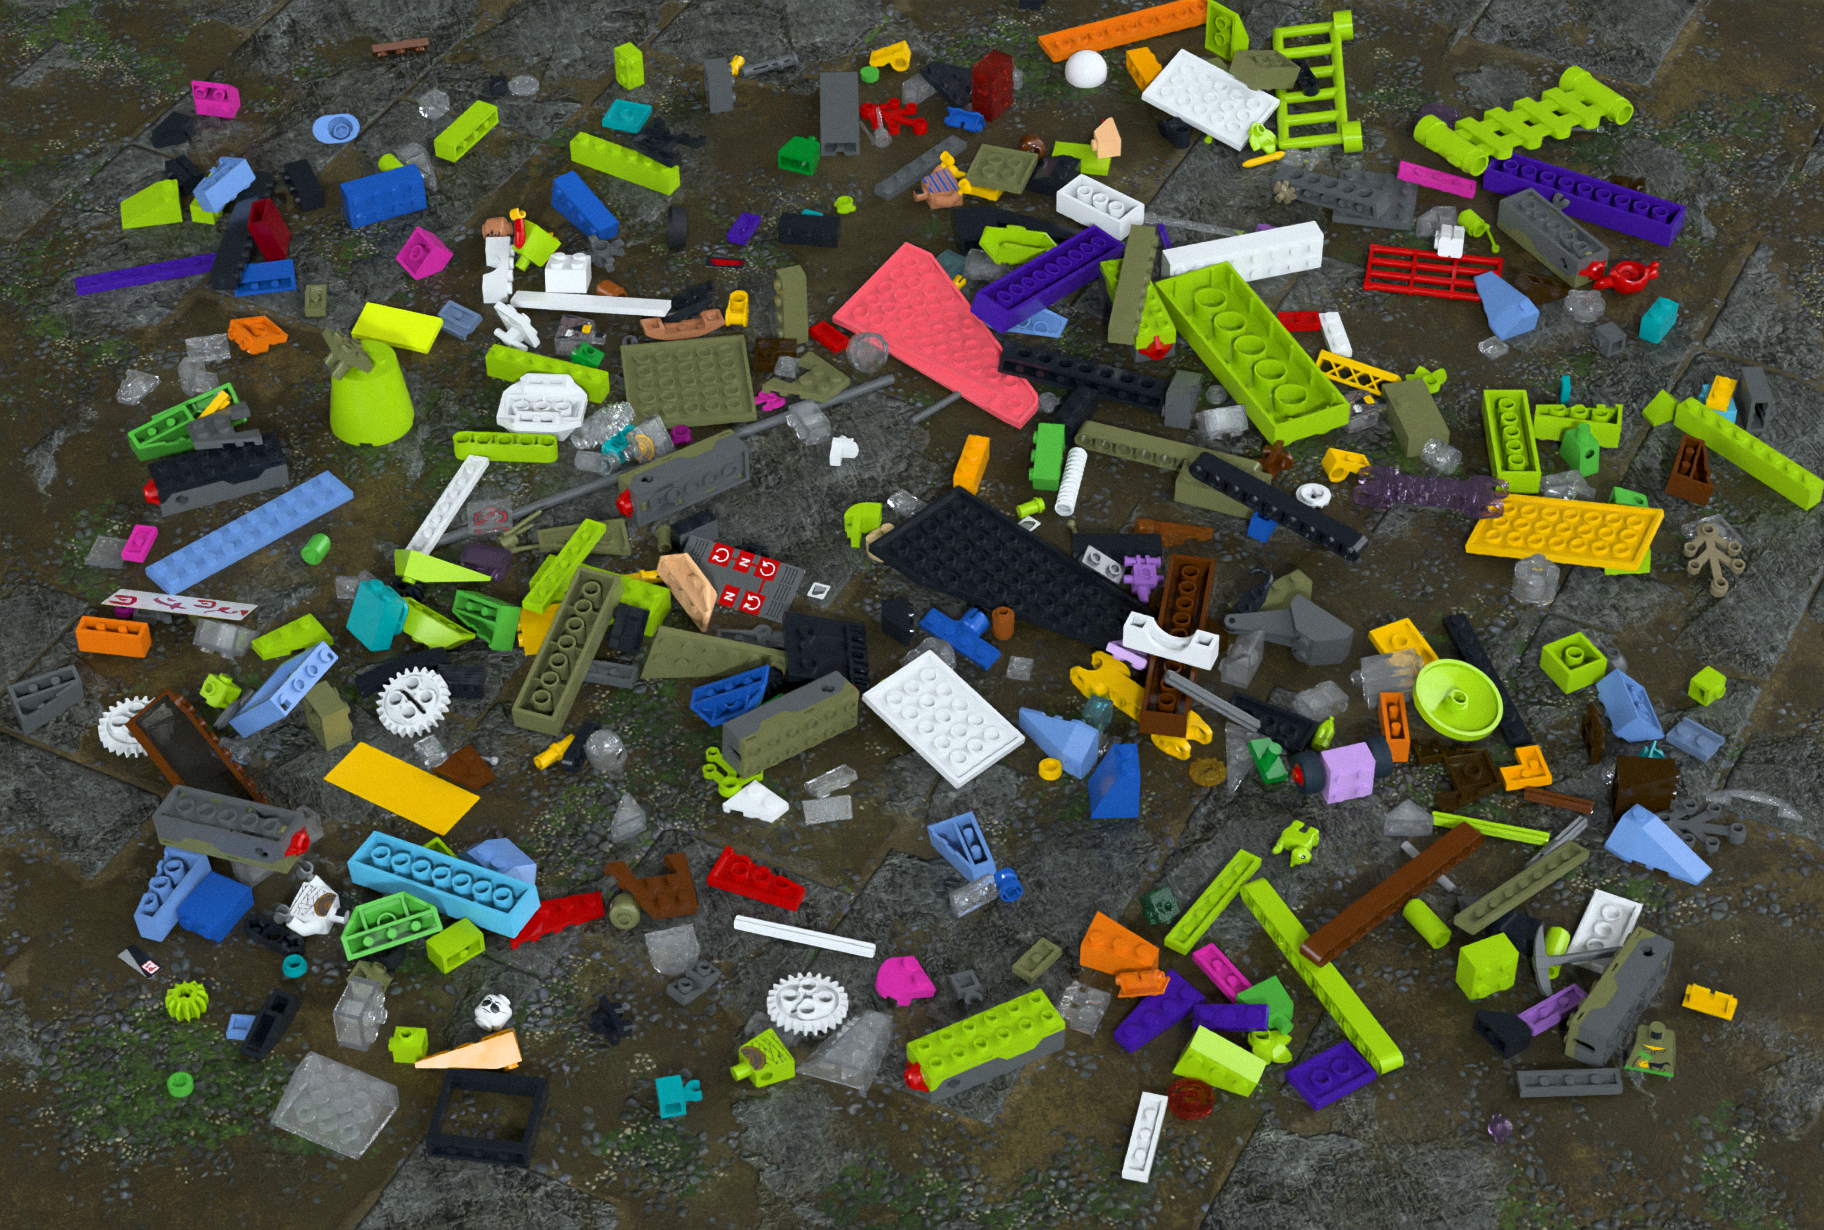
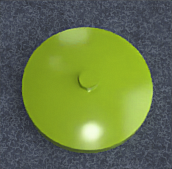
M1454 659L1433 661L1422 668L1414 681L1412 693L1418 712L1432 728L1447 737L1461 741L1483 739L1494 731L1502 718L1503 703L1498 689L1487 675L1466 662Z

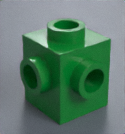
M582 342L579 349L576 347L573 349L569 358L572 359L571 363L597 369L605 353Z

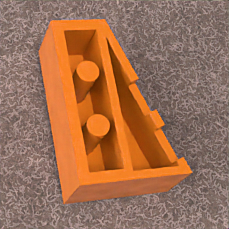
M1097 911L1080 946V965L1115 976L1120 975L1122 972H1137L1139 979H1141V971L1158 969L1159 948Z

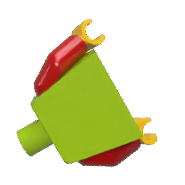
M514 208L510 211V218L514 221L515 228L512 250L520 255L514 266L523 272L526 271L530 263L542 267L548 262L550 254L553 255L561 243L557 237H553V232L547 233L538 225L528 220H523L522 218L526 216V212L523 210L518 211V208Z

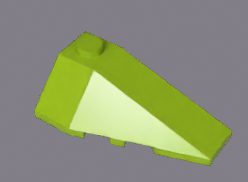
M395 549L394 552L395 574L403 577L402 581L408 584L415 585L416 582L491 580L490 576L414 550Z

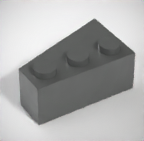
M1182 370L1177 371L1175 377L1171 379L1170 386L1166 392V402L1162 407L1161 416L1165 417L1164 426L1190 429L1202 391L1203 374Z

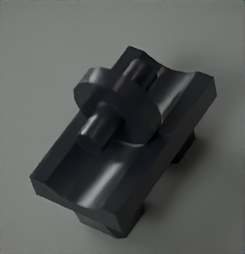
M606 996L599 997L600 1006L591 1013L592 1018L589 1020L588 1026L593 1032L605 1034L611 1046H617L620 1043L621 1037L631 1036L634 1025L630 1019L620 1020L624 1013L620 1002L610 1003Z

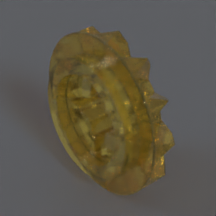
M1206 755L1204 759L1197 757L1195 762H1191L1189 775L1199 785L1216 786L1225 780L1227 768H1225L1224 762H1218L1216 757L1209 759ZM1208 768H1212V770H1209L1208 772H1206V773L1204 774V770H1207Z

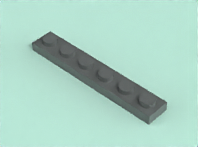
M954 135L949 136L874 187V194L890 201L930 174L938 164H941L940 155L944 151L955 157L967 149V142Z

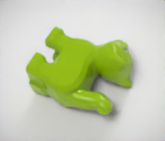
M1294 820L1288 828L1283 830L1276 846L1272 849L1274 854L1281 853L1283 848L1292 851L1291 867L1296 864L1301 865L1310 862L1312 858L1310 851L1319 842V830L1310 826L1307 832L1303 833L1299 829L1304 826V823L1298 820Z

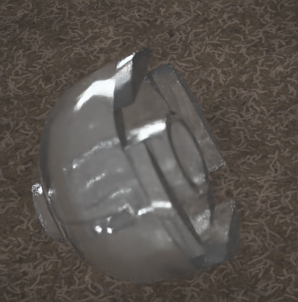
M871 331L858 332L852 336L846 348L849 363L858 371L868 374L878 371L879 369L876 368L886 363L889 354V346L884 341L883 336Z

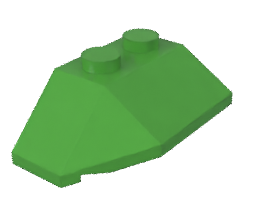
M402 891L356 906L340 939L347 961H351L442 931L443 927L436 906Z

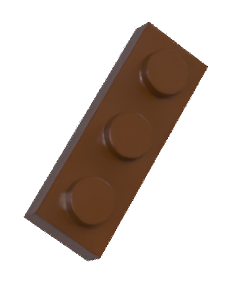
M428 37L376 44L371 47L372 55H377V58L388 57V54L391 53L404 55L407 54V51L412 50L415 53H420L429 48Z

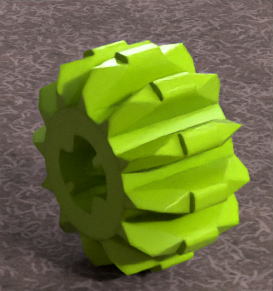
M184 980L183 984L174 983V989L167 990L165 1005L171 1018L176 1017L179 1022L187 1019L190 1022L191 1018L199 1019L200 1013H206L209 998L202 984L198 985L195 980L191 983H187Z

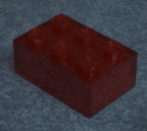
M993 49L972 67V112L980 113L983 115L984 120L990 123L1013 104V56Z

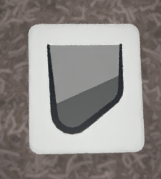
M1027 516L1018 524L1031 532L1041 523Z
M814 582L807 595L824 599L830 586Z

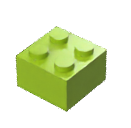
M1581 631L1542 647L1540 667L1565 694L1596 683L1605 676L1607 659Z
M1504 932L1461 947L1455 981L1470 1001L1485 998L1501 990H1507L1514 986L1519 952Z

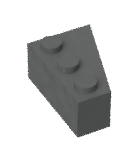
M74 664L7 686L10 704L25 737L84 698L82 681Z

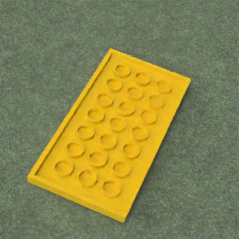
M1494 492L1470 535L1465 549L1466 553L1638 571L1664 517L1663 509Z

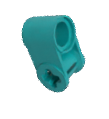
M634 425L623 426L613 436L605 440L601 448L602 454L613 457L619 464L624 463L627 459L622 454L623 450L629 447L631 454H634L626 436L630 433L638 435V428Z

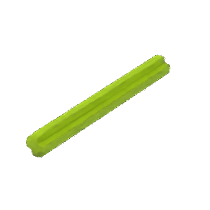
M1433 811L1431 815V824L1453 829L1461 822H1466L1484 835L1545 846L1549 843L1550 833L1439 811Z

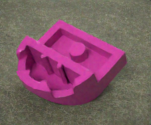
M914 956L887 959L881 965L874 982L877 992L884 999L888 996L896 999L897 1005L909 1006L914 998L933 997L936 988Z

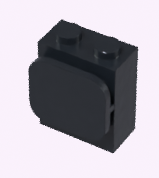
M991 205L952 209L954 241L961 255L985 252L979 245L985 226L998 227Z

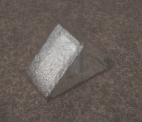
M624 792L611 824L612 842L615 843L647 830L645 812L629 792Z
M1407 799L1385 815L1383 833L1388 836H1432L1434 817Z

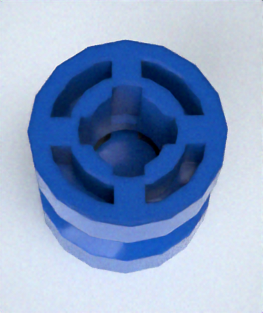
M1012 868L999 870L992 879L1004 902L1017 900L1024 891Z

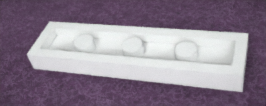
M1147 1092L1142 1093L1122 1170V1178L1148 1183L1168 1103V1096Z

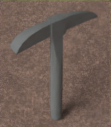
M1541 924L1535 935L1534 957H1532L1533 970H1535L1540 993L1545 998L1553 995L1547 969L1550 966L1610 958L1614 956L1618 948L1622 949L1623 947L1617 946L1549 956L1545 952L1543 924Z

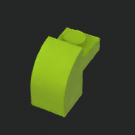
M858 503L846 511L844 515L845 532H847V538H851V547L860 548L862 533H870L877 528H881L882 503Z

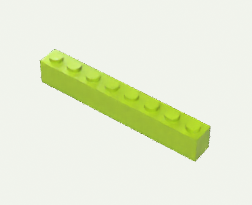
M1692 396L1677 405L1673 425L1692 437L1704 440L1707 447L1806 511L1821 501L1824 489V481Z

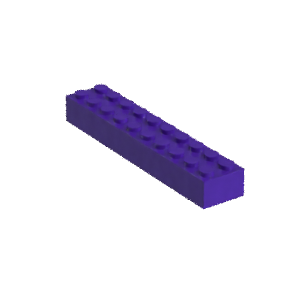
M1512 153V157L1505 160H1498L1494 157L1484 171L1483 189L1509 197L1528 188H1533L1550 203H1553V197L1556 193H1561L1564 195L1561 202L1564 198L1570 200L1569 205L1561 210L1567 216L1613 229L1623 234L1632 235L1642 240L1651 241L1661 246L1669 247L1684 224L1686 206L1516 153Z
M1094 224L977 291L970 312L993 327L994 330L1003 334L1099 277L1100 262L1121 259L1125 245Z

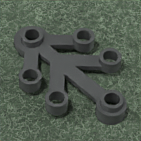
M1693 799L1684 800L1683 806L1670 814L1664 812L1655 814L1690 849L1694 847L1695 840L1697 839L1706 851L1715 853L1719 850V839L1712 836L1708 837L1705 833L1726 835V839L1735 845L1744 843L1747 830L1741 823H1733L1730 826L1705 823L1712 818L1720 816L1722 807L1716 802L1709 803L1706 811L1687 821L1679 819L1696 813L1698 804ZM1679 829L1686 830L1689 833L1683 834Z

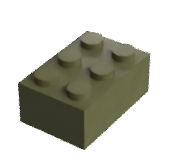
M1277 50L1236 51L1229 72L1235 76V79L1244 82L1253 91H1258V89L1270 91L1271 89H1292L1301 68Z

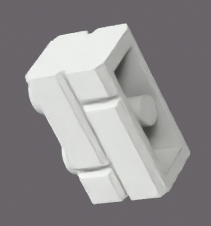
M1442 224L1440 231L1436 230L1434 249H1438L1437 254L1439 256L1462 257L1464 226L1452 227V225Z

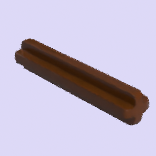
M1526 787L1523 796L1525 801L1589 815L1593 813L1595 805L1592 800L1532 787Z

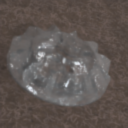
M518 76L509 82V91L513 95L518 94L519 97L522 95L527 97L529 94L534 95L535 92L539 91V81L532 76Z

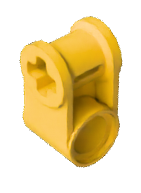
M736 290L730 294L725 324L726 326L743 325V327H747L749 314L748 294L745 291Z

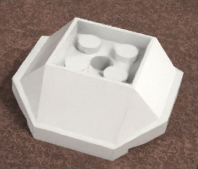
M526 373L520 378L519 382L511 385L503 392L496 417L497 424L505 427L510 433L551 434L557 438V441H564L576 428L582 427L588 402L587 394L574 383L569 374Z

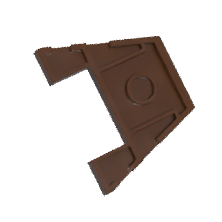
M684 852L667 854L663 862L671 873L667 875L635 879L625 861L605 864L603 872L607 876H614L618 880L617 885L622 890H629L635 896L633 900L654 920L695 914L699 908Z

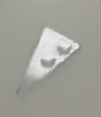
M1226 722L1227 788L1229 789L1228 794L1233 795L1254 764L1247 744L1250 740L1268 737Z

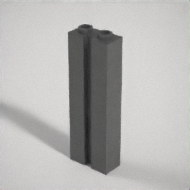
M820 72L821 156H837L836 152H844V156L860 155L858 72Z

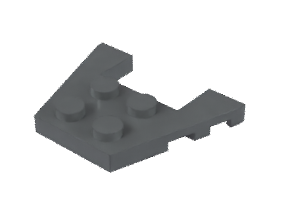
M246 401L187 423V431L195 450L223 448V444L235 443L236 447L244 446V442H254L255 445H262V436L258 428L235 433L230 422L251 417Z

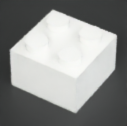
M561 252L554 253L553 255L550 254L545 268L546 292L587 293L592 279L591 255H585L584 253L565 255V253Z

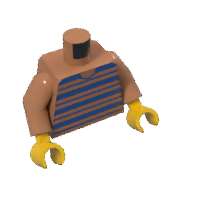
M944 151L940 155L942 163L938 164L928 176L921 179V189L913 191L914 200L916 202L926 200L931 209L961 206L963 204V193L969 194L972 190L970 182L966 178L961 179L958 183L950 169H945L946 166L950 167L954 164V158L947 151Z

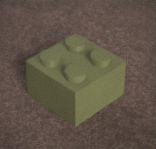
M326 680L315 684L302 698L306 724L326 751H329L352 741L351 730H353V726L348 717L350 708L346 701L340 699L337 689L331 687Z

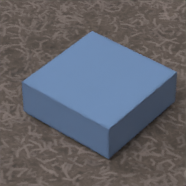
M232 1014L226 1031L227 1039L245 1040L256 1016Z

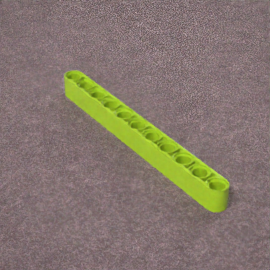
M1262 877L1240 886V895L1245 905L1360 1054L1377 1072V1075L1380 1076L1402 1067L1404 1060L1398 1047L1333 964L1329 962L1324 967L1319 968L1300 954L1303 942L1310 935L1269 882Z

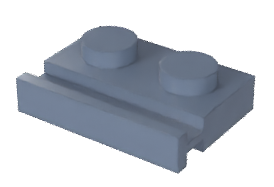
M451 300L437 314L439 318L443 319L441 330L463 341L483 320L480 314Z
M1685 716L1682 722H1679L1667 733L1666 741L1706 763L1718 751V748L1724 745L1725 738Z

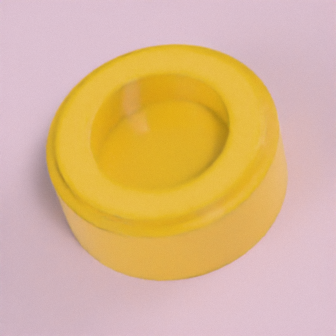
M1055 758L1043 759L1039 763V775L1045 780L1058 779L1062 775L1061 762Z

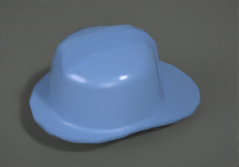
M350 114L322 116L313 124L314 136L318 141L326 144H347L358 135L360 129L358 120Z

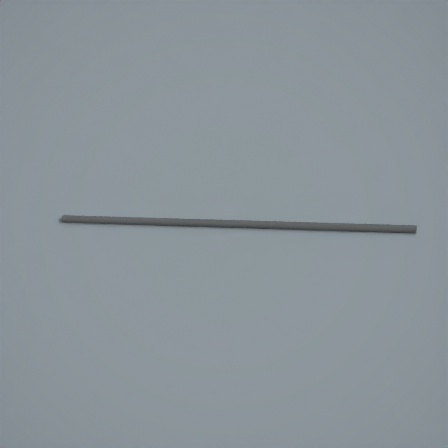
M892 374L841 391L826 403L813 401L735 429L733 432L742 439L895 383V379ZM666 455L505 512L509 516L508 522L533 514L537 510L542 511L617 484L619 475ZM495 516L479 529H475L473 523L445 533L433 549L497 527L495 523L500 522L503 517Z

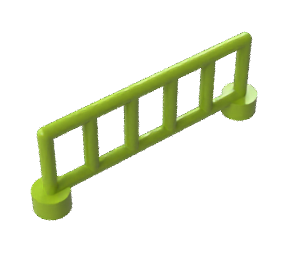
M1351 10L1334 11V21L1273 29V50H1277L1288 59L1331 55L1332 65L1311 67L1310 69L1316 78L1333 77L1332 88L1320 89V92L1312 97L1303 95L1301 91L1287 93L1286 89H1275V98L1280 100L1279 106L1276 108L1279 149L1293 150L1344 144L1345 153L1363 152L1360 120L1348 122L1341 41L1354 40ZM1325 33L1330 35V43L1284 49L1283 38ZM1334 99L1335 110L1288 115L1287 104ZM1336 122L1337 133L1289 138V127Z

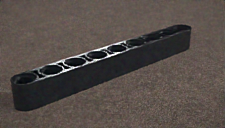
M1202 452L1189 466V472L1192 477L1348 561H1357L1369 546L1368 539L1363 534L1209 452Z

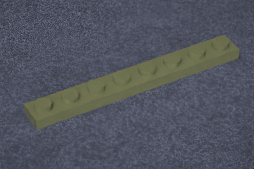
M1569 840L1455 915L1453 924L1472 935L1476 934L1587 860L1590 851Z

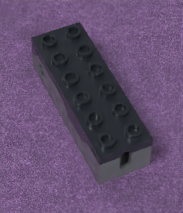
M270 432L261 435L262 445H255L254 442H244V446L236 447L235 443L223 444V448L199 450L147 464L150 481L143 487L144 497L147 503L157 504L162 516L165 517L290 484L286 458L275 433Z

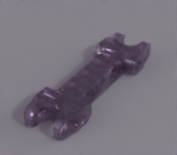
M1379 465L1360 468L1358 472L1359 482L1363 485L1355 486L1352 491L1353 501L1372 508L1388 509L1393 503L1458 509L1468 518L1487 519L1503 516L1504 502L1500 499H1505L1509 496V483L1483 475L1471 476L1469 481L1402 475L1396 467ZM1371 473L1375 479L1367 478L1364 474ZM1495 486H1500L1504 489V491H1494L1492 490V488ZM1358 493H1367L1369 494V497L1362 498L1358 495ZM1487 506H1496L1499 510L1491 511Z

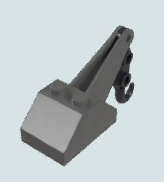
M1256 567L1249 571L1250 575L1254 573L1264 574L1265 580L1261 584L1249 588L1234 605L1233 614L1225 617L1223 628L1227 633L1289 646L1291 654L1298 661L1304 662L1309 666L1339 664L1345 660L1350 652L1355 629L1300 594H1297L1290 602L1289 609L1257 612L1267 599L1269 588L1273 584V575L1271 571L1264 567Z

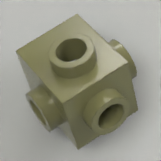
M359 960L346 981L361 997L380 999L392 978L386 972V967L381 963Z

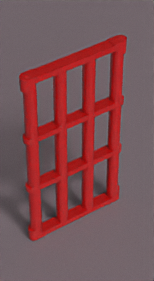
M1370 243L1363 290L1482 302L1477 293L1454 291L1455 287L1476 289L1474 280L1456 279V274L1479 276L1492 271L1501 278L1504 260L1502 257L1493 258L1462 254L1461 258H1452L1450 255L1443 257L1439 256L1437 251L1381 246ZM1373 253L1413 257V261L1373 257ZM1417 257L1454 262L1453 266L1417 262ZM1457 263L1498 266L1497 270L1461 267L1457 266ZM1371 266L1411 269V274L1372 270ZM1415 271L1450 273L1452 278L1415 274ZM1371 277L1408 281L1410 283L1409 286L1369 282V279ZM1414 282L1451 287L1450 290L1413 287Z

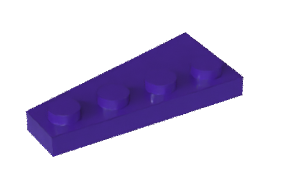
M1172 968L1165 975V977L1170 976V980L1164 994L1156 996L1147 995L1114 1032V1039L1130 1054L1192 1013L1195 1004H1205V997Z

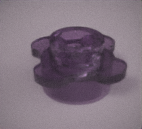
M1496 1112L1493 1114L1492 1121L1488 1123V1131L1491 1136L1495 1137L1498 1144H1502L1504 1138L1511 1135L1512 1124L1507 1117H1501V1114Z

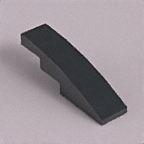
M442 646L395 659L355 678L354 681L359 694L365 699L384 688L383 685H390V677L396 680L397 672L405 675L406 668H408L410 673L413 672L415 667L420 672L426 667L428 672L434 670L436 673L438 671V664H451L445 648Z

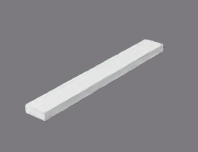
M517 291L510 300L511 306L518 308L665 317L672 307L671 300Z
M468 455L406 549L426 555L431 553L488 467V457Z

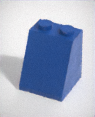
M1113 744L1088 780L1091 819L1138 817L1140 768L1137 744Z

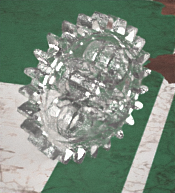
M624 401L621 403L616 402L614 405L611 403L607 408L602 407L595 411L592 416H587V420H583L582 427H578L572 432L570 440L577 449L580 448L581 450L584 448L588 449L591 446L595 447L598 443L602 444L610 440L613 435H617L618 431L624 430V426L629 425V421L633 420L635 411L630 403Z

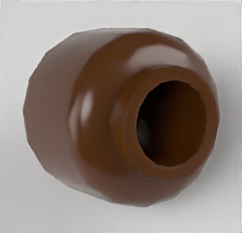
M1030 133L1023 136L1019 141V151L1038 154V159H1041L1045 154V145L1040 136Z

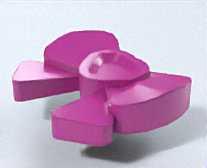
M761 390L758 393V397H754L755 405L766 402L762 406L763 411H772V409L782 407L786 403L784 397H778L772 391H770V394L762 393Z

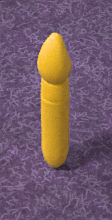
M1276 151L1273 154L1249 159L1242 166L1249 168L1274 160L1277 161L1286 156V153L1284 151Z

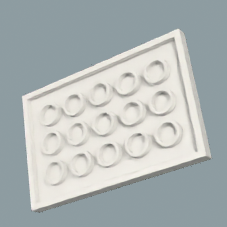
M1184 49L1177 53L1142 93L1141 98L1174 117H1180L1187 124L1238 151H1241L1249 142L1248 129L1250 125L1254 122L1263 125L1280 103L1279 99L1260 89L1258 91L1249 89L1247 84L1235 79V76Z
M928 650L865 692L862 696V700L956 789H959L1025 741V737L931 650Z

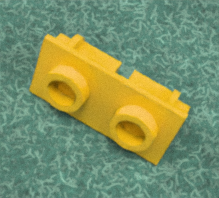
M1695 983L1693 985L1688 984L1682 1006L1730 1021L1732 1020L1738 999L1733 998V995L1715 991V994H1711V989L1698 986Z

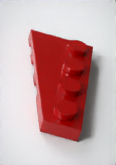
M727 845L707 877V885L795 912L806 895L804 887L782 875L776 876L770 873L769 868L752 863L751 858L743 854L739 856Z
M600 891L540 901L541 906L515 939L509 937L511 950L520 947L519 944L530 940L532 943L540 940L541 935L553 931L554 934L561 932L565 926L571 924L577 926L604 916V906Z

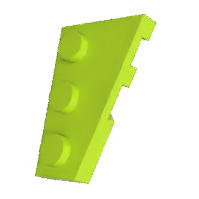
M309 613L251 641V644L262 660L289 655L292 650L301 648L307 650L322 641L328 646L334 645L332 636Z

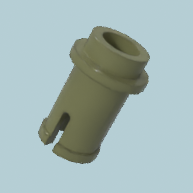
M660 525L655 531V535L658 538L657 548L660 552L667 553L672 549L671 530L668 525Z

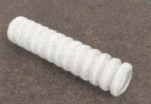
M1079 447L1072 448L1068 452L1055 504V511L1061 516H1070L1074 512L1087 459L1086 451Z

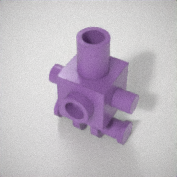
M1135 555V557L1124 556V567H1133L1130 575H1123V583L1131 584V594H1137L1138 601L1148 607L1149 594L1155 591L1157 584H1164V576L1156 575V567H1161V557L1150 558L1149 555H1145L1144 558H1140V555Z

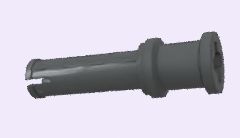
M794 50L784 55L776 54L772 59L740 66L741 75L743 78L775 69L783 71V68L798 67V58ZM765 65H766V67L753 70L754 68H758V67H761V66H765Z

